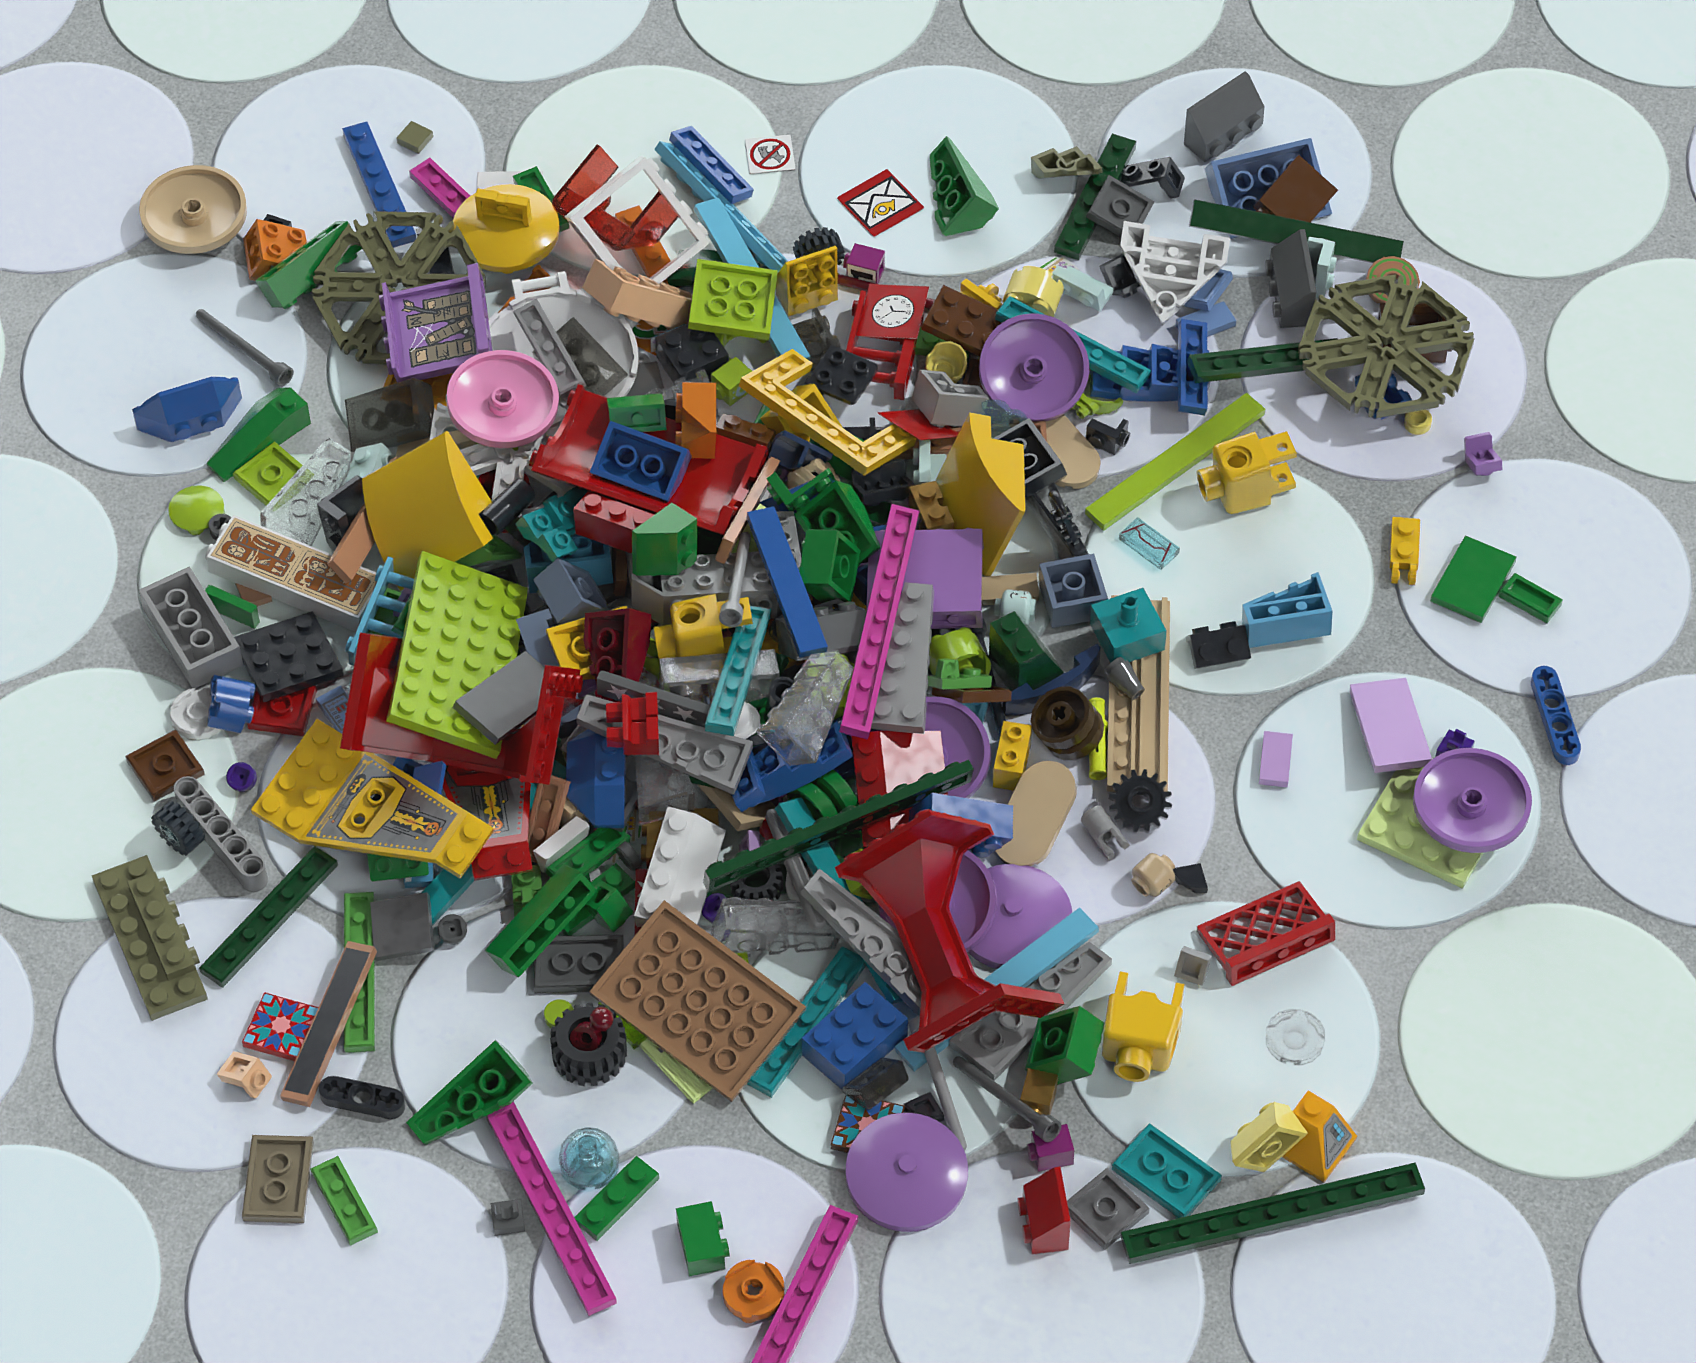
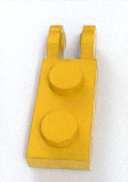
M1392 517L1389 568H1391V583L1398 584L1400 578L1399 569L1409 570L1407 579L1409 585H1415L1416 571L1419 564L1420 519Z

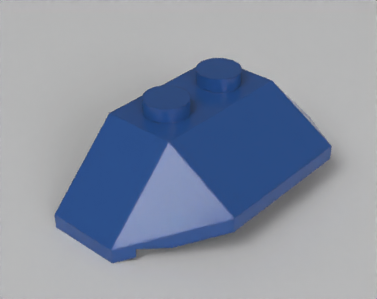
M208 377L158 392L144 401L141 406H136L132 409L136 428L138 431L174 442L223 427L242 399L239 380L237 377L230 379L226 377Z
M587 729L567 742L566 781L570 782L567 798L595 828H624L626 771L624 748L607 747L606 737Z

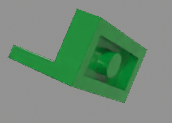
M662 394L607 398L609 422L613 421L640 432L666 430L665 403Z

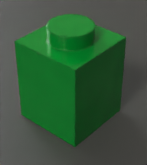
M600 880L594 886L597 892L585 904V907L599 925L614 933L634 911L616 888Z

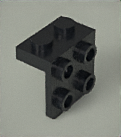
M831 345L825 355L820 358L812 374L807 377L804 385L815 384L822 396L825 394L849 405H854L877 373L878 365Z
M358 475L317 503L326 542L333 551L337 548L364 504L362 478Z

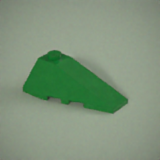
M946 136L931 152L930 167L931 179L935 180L936 191L933 192V200L937 201L938 207L934 212L935 220L942 234L949 236L983 228L995 216L999 207L977 173L953 141Z
M291 387L276 388L255 402L208 460L207 466L223 482H226L233 477V473L273 442L280 445L310 425L308 403Z
M495 1040L406 1123L422 1143L427 1145L510 1105L533 1082L511 1052Z

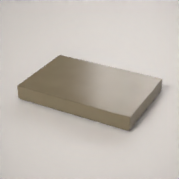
M252 1135L242 1211L244 1222H305L314 1145L312 1136Z

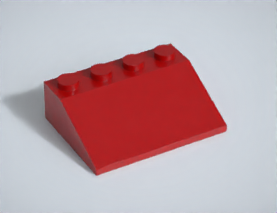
M874 731L869 733L868 739L851 735L859 805L866 803L874 795H885L892 792L900 784L906 783L909 785L918 781L926 773L932 772L935 774L945 768L941 731H925L924 734ZM910 808L863 827L864 849L868 847L867 844L872 840L883 838L890 834L891 829L895 826L907 824Z

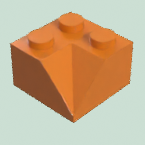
M682 382V393H676V423H681V431H676V445L688 449L692 455L691 458H715L716 383Z

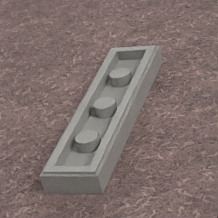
M535 299L514 310V316L539 360L552 374L560 397L562 399L568 397L571 390H576L578 384L586 387L583 378L538 300Z

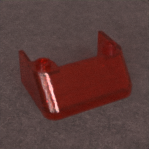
M595 145L552 200L554 210L564 219H566L565 216L607 183L619 168L600 145ZM659 191L630 227L605 211L610 205L611 196L583 217L601 242L614 251L656 244L678 218Z

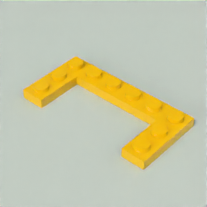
M793 349L743 376L740 380L739 387L749 393V395L756 398L770 408V410L780 415L791 425L801 430L812 440L822 445L833 455L864 476L915 445L917 438L895 424L890 425L862 442L787 389L786 385L809 373L813 365L812 362Z

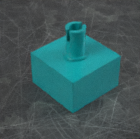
M1143 587L1091 605L1090 626L1110 663L1119 657L1131 662L1165 650L1167 630Z

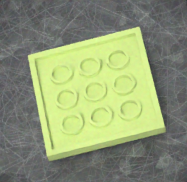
M1424 767L1396 770L1360 829L1357 840L1463 889L1483 853H1468L1454 850L1433 839L1419 823L1413 805L1415 784Z

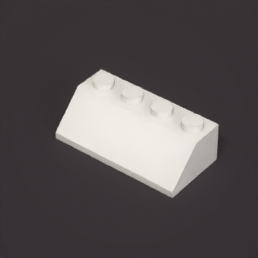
M667 807L634 914L636 926L642 927L664 900L698 925L708 892L703 884L704 872L709 865L717 862L726 830L695 813Z

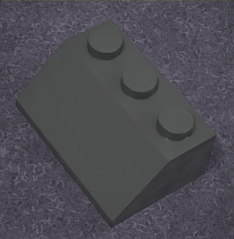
M1246 71L1198 101L1186 111L1184 145L1204 162L1212 157L1219 156L1224 149L1232 144H1237L1244 136L1258 130L1263 124L1265 106L1250 75Z
M1300 229L1271 248L1270 260L1265 261L1266 275L1271 276L1269 294L1270 297H1275V302L1272 305L1273 317L1278 318L1280 328L1306 327L1316 299V287L1305 229Z
M855 602L839 603L838 608L829 610L828 607L824 606L813 608L828 648L825 653L802 658L798 656L784 617L775 619L779 653L793 660L802 661L858 651L866 610L855 605Z

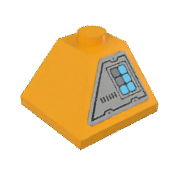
M1308 1090L1293 1110V1113L1308 1134L1285 1153L1282 1158L1325 1183L1356 1141L1357 1135L1334 1105Z

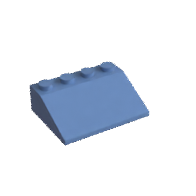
M1312 138L1211 161L1205 168V173L1215 203L1256 211L1253 206L1298 155L1321 174ZM1329 202L1315 218L1332 214ZM1230 235V238H1231V239L1238 237V236Z

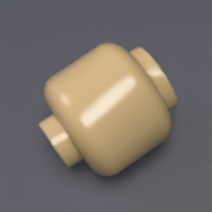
M1150 853L1132 869L1133 878L1131 882L1142 895L1157 897L1175 881V874L1173 872L1175 865L1164 854L1159 856L1155 853Z

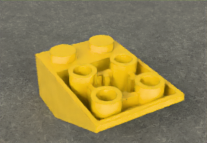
M836 246L785 262L777 273L776 295L788 317L804 313L821 305H828L838 300Z

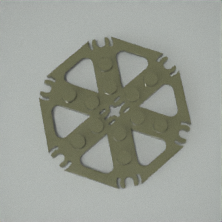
M373 211L374 216L377 218L375 222L372 215L367 213L368 224L361 226L356 219L353 220L355 232L349 223L315 270V276H313L314 283L323 284V287L312 289L313 300L340 350L342 351L343 348L344 353L348 355L352 349H358L355 355L356 361L360 362L362 360L363 364H386V359L390 358V353H382L377 350V344L386 333L384 332L381 316H385V311H382L379 301V295L383 294L382 283L386 282L391 293L396 292L393 287H397L398 283H402L405 288L401 290L468 276V271L466 274H427L447 247H455L466 266L478 263L459 227L456 226L455 228L452 221L446 227H440L443 218L440 214L436 216L435 212ZM391 226H416L421 228V233L400 261L385 234L386 230ZM358 245L363 249L375 273L335 272V266L350 246ZM478 263L479 269L484 280V287H486V277ZM338 301L371 302L350 332H345L341 329L332 312L334 303Z
M1395 274L1336 284L1335 288H1329L1328 296L1331 299L1319 295V300L1317 301L1316 299L1298 349L1299 359H1310L1303 361L1302 368L1305 370V374L1347 410L1350 411L1353 403H1355L1354 413L1358 414L1361 407L1369 408L1368 417L1374 415L1375 409H1378L1376 418L1438 408L1439 404H1445L1446 397L1442 393H1447L1449 396L1454 397L1455 390L1457 393L1459 391L1474 345V333L1463 332L1468 331L1470 328V322L1467 321L1468 317L1423 281L1420 288L1417 289L1418 279L1414 278L1411 285H1405L1403 283L1404 276L1400 275L1397 283H1395ZM1374 293L1386 294L1388 299L1380 321L1354 301L1353 298ZM1419 303L1429 305L1446 320L1408 327L1414 308ZM1325 319L1333 320L1352 336L1315 343L1314 341L1319 325ZM1382 343H1383L1384 345H1388V344L1390 343V344H1391V348L1388 347V346H1385V347L1383 348V347H1381V345H1382ZM1451 349L1457 352L1458 357L1452 374L1448 376L1420 354ZM1365 364L1357 388L1353 393L1344 392L1325 375L1331 369ZM1393 370L1421 393L1419 399L1394 404L1387 403L1384 400Z

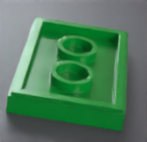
M1465 535L1432 593L1430 602L1482 623L1515 565L1517 556Z

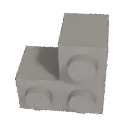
M920 370L912 400L932 425L944 427L945 425L962 427L969 412L985 414L989 397L980 386L954 384L945 372Z

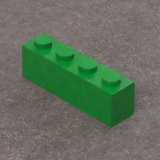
M335 221L255 280L272 308L287 309L297 302L296 298L302 293L307 294L318 286L313 280L314 272L349 224L348 221ZM358 245L350 246L335 266V272L338 271L336 268L341 264H347L358 257L356 253L362 248Z
M563 864L484 951L502 970L519 978L597 892L596 888L581 871Z

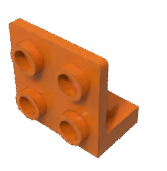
M256 219L243 238L249 279L257 280L265 272L269 271L271 265L276 266L306 244L305 231Z

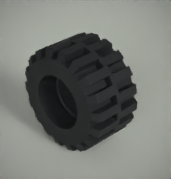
M586 1003V1007H581L580 1004L574 1005V1010L572 1011L566 1009L562 1012L563 1018L557 1017L554 1021L555 1027H552L550 1031L554 1066L557 1067L558 1073L561 1076L566 1075L567 1081L573 1083L577 1080L580 1086H585V1083H591V1086H598V1081L602 1080L603 1083L610 1081L609 1076L616 1077L619 1074V1067H624L625 1057H627L625 1027H623L621 1018H616V1012L612 1009L610 1011L613 1014L614 1021L608 1030L601 1031L603 1036L602 1042H604L601 1047L593 1051H581L572 1046L570 1041L571 1032L578 1024L590 1022L591 1012L598 1008L593 1007V1003Z

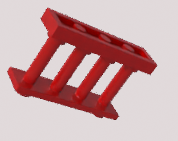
M861 290L859 300L853 301L852 316H854L846 351L869 360L895 363V366H897L896 372L892 371L891 374L877 372L871 382L889 384V387L894 388V399L905 400L915 358L917 339L868 337L900 342V345H903L902 350H897L896 352L857 347L859 339L857 332L866 299V291ZM923 312V316H922V320H921L920 327H922V325H923L924 312Z

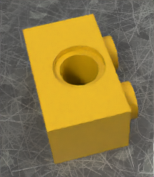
M1003 721L993 770L994 788L1015 790L1027 767L1032 738L1031 725Z

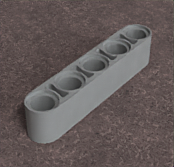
M190 776L177 780L174 785L176 802L180 804L181 808L187 809V813H191L194 821L200 824L198 827L203 829L206 843L247 891L258 892L265 888L268 883V876L263 858L198 780Z

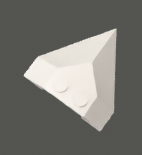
M1124 221L1120 248L1163 326L1227 263L1230 238L1204 234L1202 244L1149 236L1150 225Z

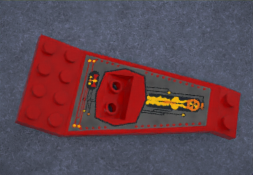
M523 724L522 726H520L518 729H516V730H515L514 732H512L511 734L517 733L525 724ZM446 765L443 790L447 799L487 823L494 830L471 863L474 881L532 872L528 844L531 783L519 781L518 778Z

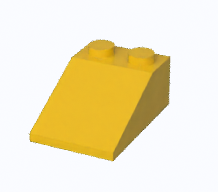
M627 605L612 610L626 609ZM585 618L546 629V634L559 667L580 669V676L583 677V680L595 679V676L590 674L589 666L592 665L590 652L585 650L583 642Z

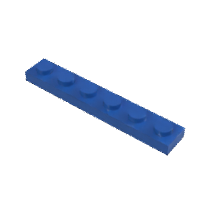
M365 121L342 128L343 136L375 211L406 212L368 122ZM391 226L385 232L393 248L414 242L417 238L413 226Z

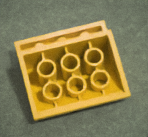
M969 412L936 478V482L943 496V506L947 505L953 518L954 529H982L984 545L982 550V574L987 577L991 576L1025 513L1024 444L992 439L991 416Z
M448 431L362 478L365 507L375 542L384 563L387 557L393 558L394 573L414 579L418 558L422 551L455 562L483 547L493 539L479 516V513L492 501ZM397 585L399 591L404 589V587Z

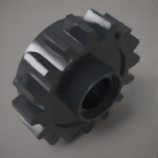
M1133 769L1131 770V778H1127L1122 774L1120 776L1122 784L1113 783L1112 788L1117 793L1109 794L1108 799L1115 801V804L1109 806V811H1116L1117 814L1113 819L1115 822L1120 820L1124 822L1122 829L1125 830L1128 826H1131L1135 834H1137L1139 828H1143L1145 833H1149L1151 825L1157 829L1161 826L1159 818L1167 820L1169 815L1164 812V809L1172 808V803L1166 802V799L1170 798L1172 793L1170 791L1164 792L1163 789L1167 782L1158 783L1157 773L1150 778L1147 777V769H1144L1141 776H1137L1136 771ZM1136 795H1143L1147 798L1148 805L1145 808H1137L1133 805L1132 798Z

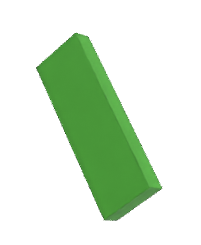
M339 1156L310 1168L313 1178L350 1246L378 1233L371 1215Z

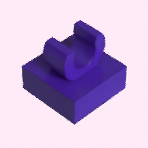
M1449 729L1437 748L1435 756L1454 749L1474 748L1475 741L1466 737L1467 733L1455 729V731Z

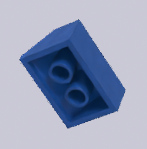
M610 421L591 467L590 474L669 502L683 480L692 455L684 447Z

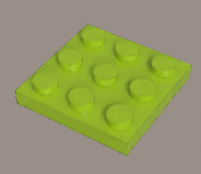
M697 259L688 329L769 340L778 270Z

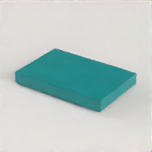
M1150 1123L1115 1160L1111 1168L1115 1173L1178 1218L1190 1216L1222 1180V1175Z

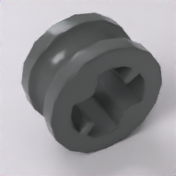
M217 514L210 519V535L214 540L217 541L219 538L220 530L218 529L221 528V525L224 523L228 524L231 519L229 515Z

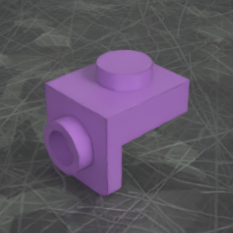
M1490 432L1464 438L1465 462L1476 476H1487L1493 472L1503 470L1502 459L1493 450Z

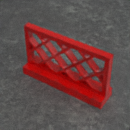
M1298 881L1198 925L1197 933L1226 971L1228 982L1231 986H1234L1335 941V920L1330 913L1325 915L1303 884ZM1295 893H1298L1302 898L1301 904L1286 902V898ZM1266 906L1277 908L1275 916L1260 913V910ZM1282 909L1298 912L1296 919L1280 917ZM1303 913L1314 915L1317 918L1309 923L1300 921ZM1241 917L1252 919L1249 927L1236 925L1234 922ZM1256 921L1272 923L1270 931L1255 929ZM1277 925L1292 927L1291 931L1284 934L1274 933ZM1214 929L1226 931L1223 939L1212 937L1208 932ZM1235 932L1246 935L1244 942L1228 940L1230 933ZM1251 936L1266 939V942L1257 946L1249 944ZM1225 947L1240 950L1239 954L1230 958H1226L1223 954Z

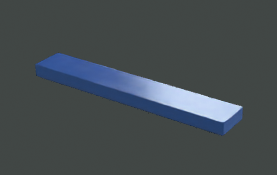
M775 507L747 512L748 524L799 658L827 652L826 640Z

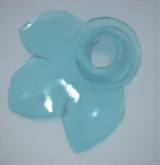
M1002 400L982 402V409L985 415L991 416L992 439L1012 428L1009 425L1011 420L1016 419L1021 423L1027 419L1024 412L1018 409H1011Z

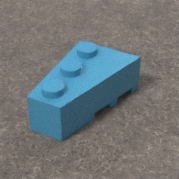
M1319 572L1312 574L1311 579L1305 582L1289 584L1288 589L1277 594L1270 592L1242 604V625L1246 627L1249 648L1331 635L1333 611Z

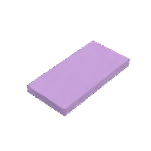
M1398 678L1350 684L1349 692L1374 773L1425 767L1432 760L1407 679Z

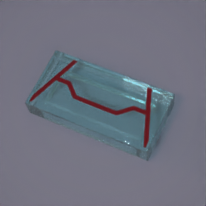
M1138 517L1119 533L1120 541L1160 570L1180 552V548Z

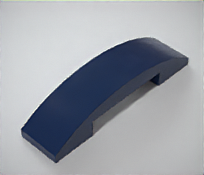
M1096 644L1074 656L1073 669L1034 691L1027 683L1013 690L1011 701L1003 702L1005 716L1032 713V709L1038 699L1054 688L1071 686L1080 690L1095 673L1100 663L1101 647Z

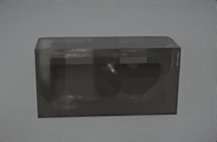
M882 1057L841 1089L845 1095L857 1104L870 1110L905 1084L909 1077L903 1061Z

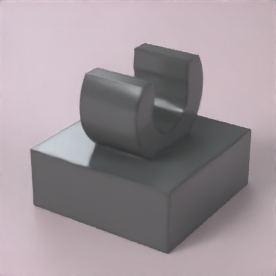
M521 1199L490 1203L495 1236L525 1232Z

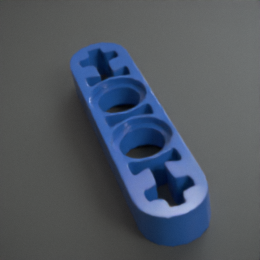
M1539 666L1532 673L1531 688L1553 756L1560 764L1572 765L1578 761L1581 752V744L1557 672L1552 667ZM1540 677H1544L1546 681H1549L1547 690H1545V683ZM1555 699L1560 705L1556 708H1550L1545 705L1544 701ZM1556 722L1564 723L1567 726V730L1563 732L1553 729L1552 724ZM1565 740H1567V741H1566L1567 749H1568L1569 751H1572L1571 754H1568L1566 750H1563V745H1564V741H1565Z

